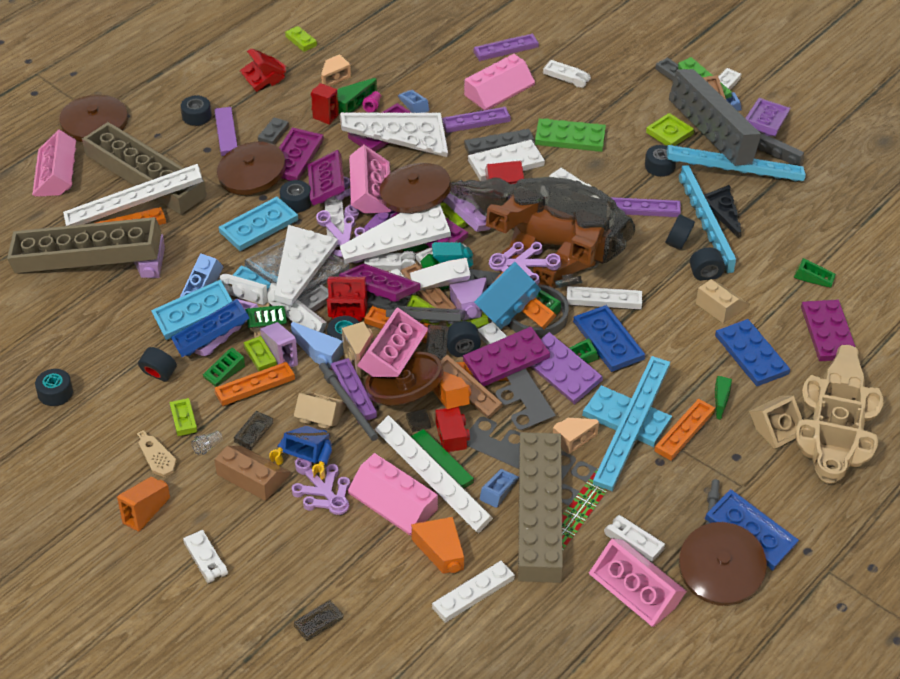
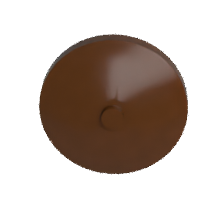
M88 95L67 104L60 113L59 121L64 133L76 141L83 142L82 138L107 122L123 130L128 122V114L125 105L114 97Z
M250 142L237 146L224 155L218 164L217 176L221 186L231 193L238 195L256 194L269 189L282 178L286 170V160L283 152L276 145L268 142Z
M415 163L403 166L390 173L381 183V200L387 208L395 212L416 213L425 211L438 205L448 196L451 190L450 176L443 167L432 163Z
M414 352L398 377H373L369 374L365 387L371 400L384 405L404 404L417 400L435 389L443 378L444 370L440 359L434 354Z
M728 522L705 524L694 530L686 538L680 551L679 570L685 585L695 596L710 604L729 606L748 600L761 587L766 574L767 562L763 547L752 533L736 524Z

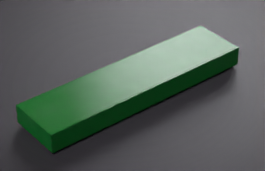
M424 429L411 436L463 489L474 483V478Z

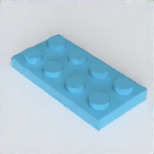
M275 197L219 226V233L239 251H242L298 221V214L281 199Z
M218 280L151 311L165 340L229 304L232 302V299L222 281Z
M601 385L584 408L582 416L589 419H597L600 424L617 431L632 398ZM651 407L636 440L654 447L670 424L672 416Z

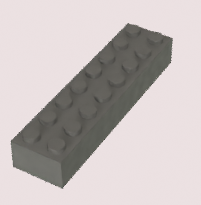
M694 69L676 70L672 89L669 93V100L734 166L752 165L761 133Z

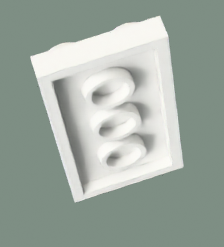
M532 140L468 155V161L481 182L486 181L485 168L487 164L521 161L523 171L545 165V160Z

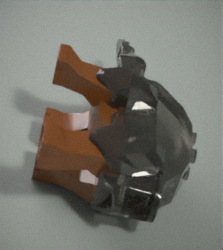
M494 177L485 181L460 180L458 182H451L450 193L472 203L481 214L487 216V227L494 228L505 234L510 229L514 230L510 246L504 249L501 254L512 248L516 242L523 243L524 252L534 242H540L542 246L543 244L561 245L560 249L555 253L560 256L561 266L557 270H550L548 267H533V273L539 276L540 285L555 288L566 277L577 271L597 268L600 263L609 262L626 248V242L632 239L635 233L633 220L620 211L611 197L596 187L587 186L577 180L540 177L520 179L516 184H509L501 178ZM514 254L510 259H516L520 255Z

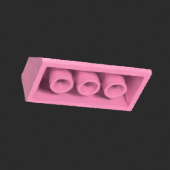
M512 54L464 79V95L482 109L489 110L534 86L535 81L525 61Z
M58 130L38 149L32 193L34 196L61 195L72 186L76 140L61 130Z
M362 145L350 155L351 205L363 213L390 212L392 210L383 204L380 196L381 183L390 174L389 161L366 145Z
M397 307L357 366L373 377H398L425 336L428 328Z
M375 453L360 466L348 489V494L410 536L411 524L426 522L438 510V495Z
M611 539L588 573L652 627L669 615L687 592L623 539Z

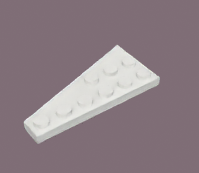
M340 113L342 131L444 157L448 155L441 113Z
M439 203L425 211L400 213L340 246L344 263L347 264L451 237V232Z
M288 225L274 301L292 306L337 247L338 239Z

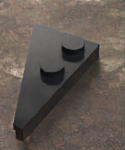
M727 185L705 194L704 196L713 214L737 238L741 237V225L738 223L734 198L730 193L731 187Z

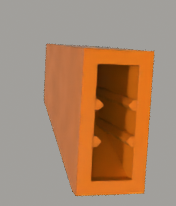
M149 477L121 493L117 500L122 523L140 532L170 499L168 485L163 480Z
M453 517L411 524L412 541L443 574L464 570V555Z

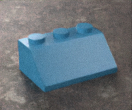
M514 261L474 303L502 329L511 322V319L517 313L524 309L530 300L538 295L541 288Z

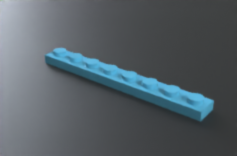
M672 145L667 147V158L673 162L681 161L691 165L700 164L709 168L731 169L741 173L750 172L759 176L768 175L774 178H787L792 181H804L806 176L803 166L754 159L752 165L734 166L722 153Z
M689 165L682 166L679 181L684 186L685 194L689 196L691 206L695 208L696 216L700 218L702 228L708 234L709 242H712L714 248L721 252L726 272L732 273L735 269L736 258Z
M651 356L593 479V485L613 491L669 370V361Z

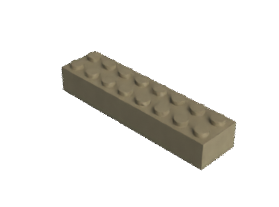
M109 122L82 138L85 155L134 186L184 169ZM203 180V182L156 199L181 215L206 197L205 182Z
M156 217L13 231L7 259L14 273L157 260L162 232Z
M520 432L518 581L561 583V434Z

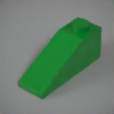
M371 78L339 88L337 90L338 113H351L363 104V100L377 91V79Z

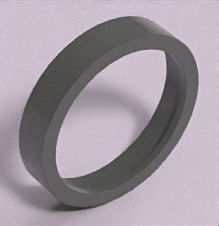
M538 284L542 291L561 301V311L563 314L559 321L547 326L545 330L541 327H532L538 337L543 338L549 332L555 335L565 327L568 321L569 305L564 295L558 290ZM514 318L508 324L516 333L530 327L519 323Z

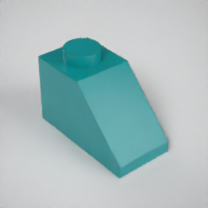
M434 242L432 244L433 257L440 263L467 258L468 267L470 268L474 265L473 252L469 247H465L458 242Z

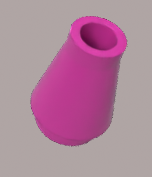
M375 91L363 100V108L366 112L372 113L378 109L381 99L379 92Z

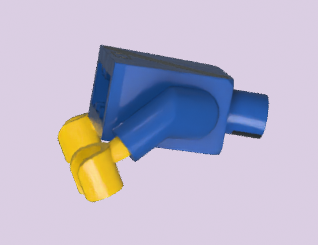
M303 426L284 433V437L277 446L278 449L272 450L269 453L271 462L275 461L277 465H281L284 461L281 455L283 452L313 463L318 462V464L312 467L313 477L315 478V475L320 472V479L323 480L325 478L324 465H327L332 453L330 434L323 429L319 430Z

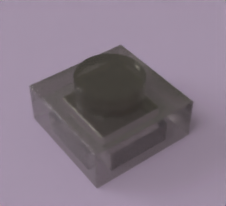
M573 274L563 275L562 280L555 281L556 287L561 288L582 283L581 276L573 277Z
M426 409L406 413V419L412 433L431 428V421Z

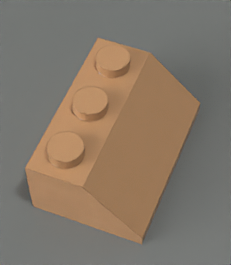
M227 446L214 459L218 476L265 501L291 474L287 469L243 446Z

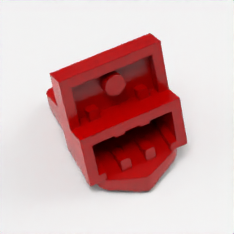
M252 48L247 50L252 62L239 71L255 92L268 83L273 87L285 78L286 65Z
M328 277V317L334 319L339 316H351L361 322L366 316L368 306L366 277Z

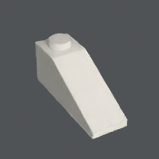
M462 258L411 272L410 277L411 280L420 283V290L469 281L470 271L467 258Z

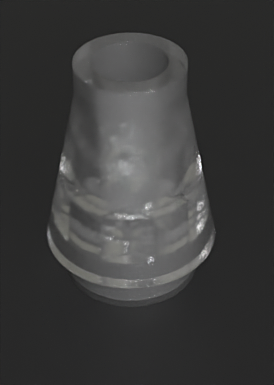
M216 430L196 436L192 440L191 445L196 454L205 455L221 442L223 437Z

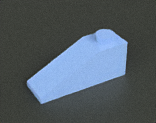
M295 322L291 323V334L295 336L297 344L315 363L319 365L326 363L331 368V363L339 361L342 357V340Z

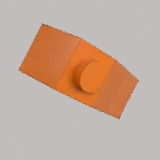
M444 372L441 382L432 390L443 405L450 409L470 404L471 388L469 384H466L458 376Z

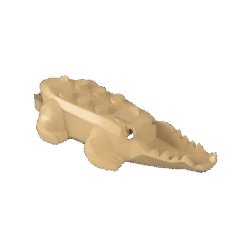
M841 345L837 350L836 357L826 370L823 379L811 375L805 381L802 389L804 403L814 413L813 420L800 419L796 428L797 445L801 449L803 456L813 460L816 474L827 484L835 483L842 479L849 467H860L863 463L869 461L878 446V436L872 432L864 431V423L873 420L880 413L883 407V396L879 388L865 387L864 374L859 362V351L851 345Z

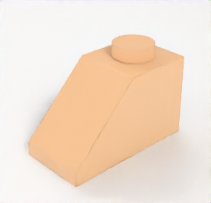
M340 54L325 61L321 74L322 84L332 86L351 77L350 63Z
M566 418L553 427V433L561 434V449L570 454L598 435L599 421L597 419Z

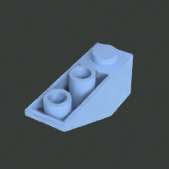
M200 253L180 297L216 282L223 269V265L217 259Z

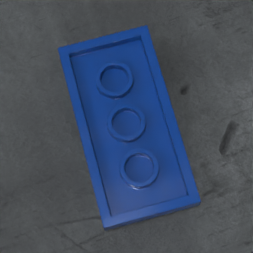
M238 299L173 335L171 339L181 357L189 356L196 349L210 344L213 339L219 336L226 335L229 330L243 325L250 318Z
M607 305L574 316L573 322L584 337L590 339L597 354L611 372L645 360V353Z
M749 319L716 330V338L756 387L789 375L790 368Z
M731 489L704 518L710 523L728 522L736 524L752 533L763 547L767 567L771 570L777 567L799 541Z

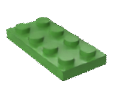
M539 118L535 145L602 152L606 125Z

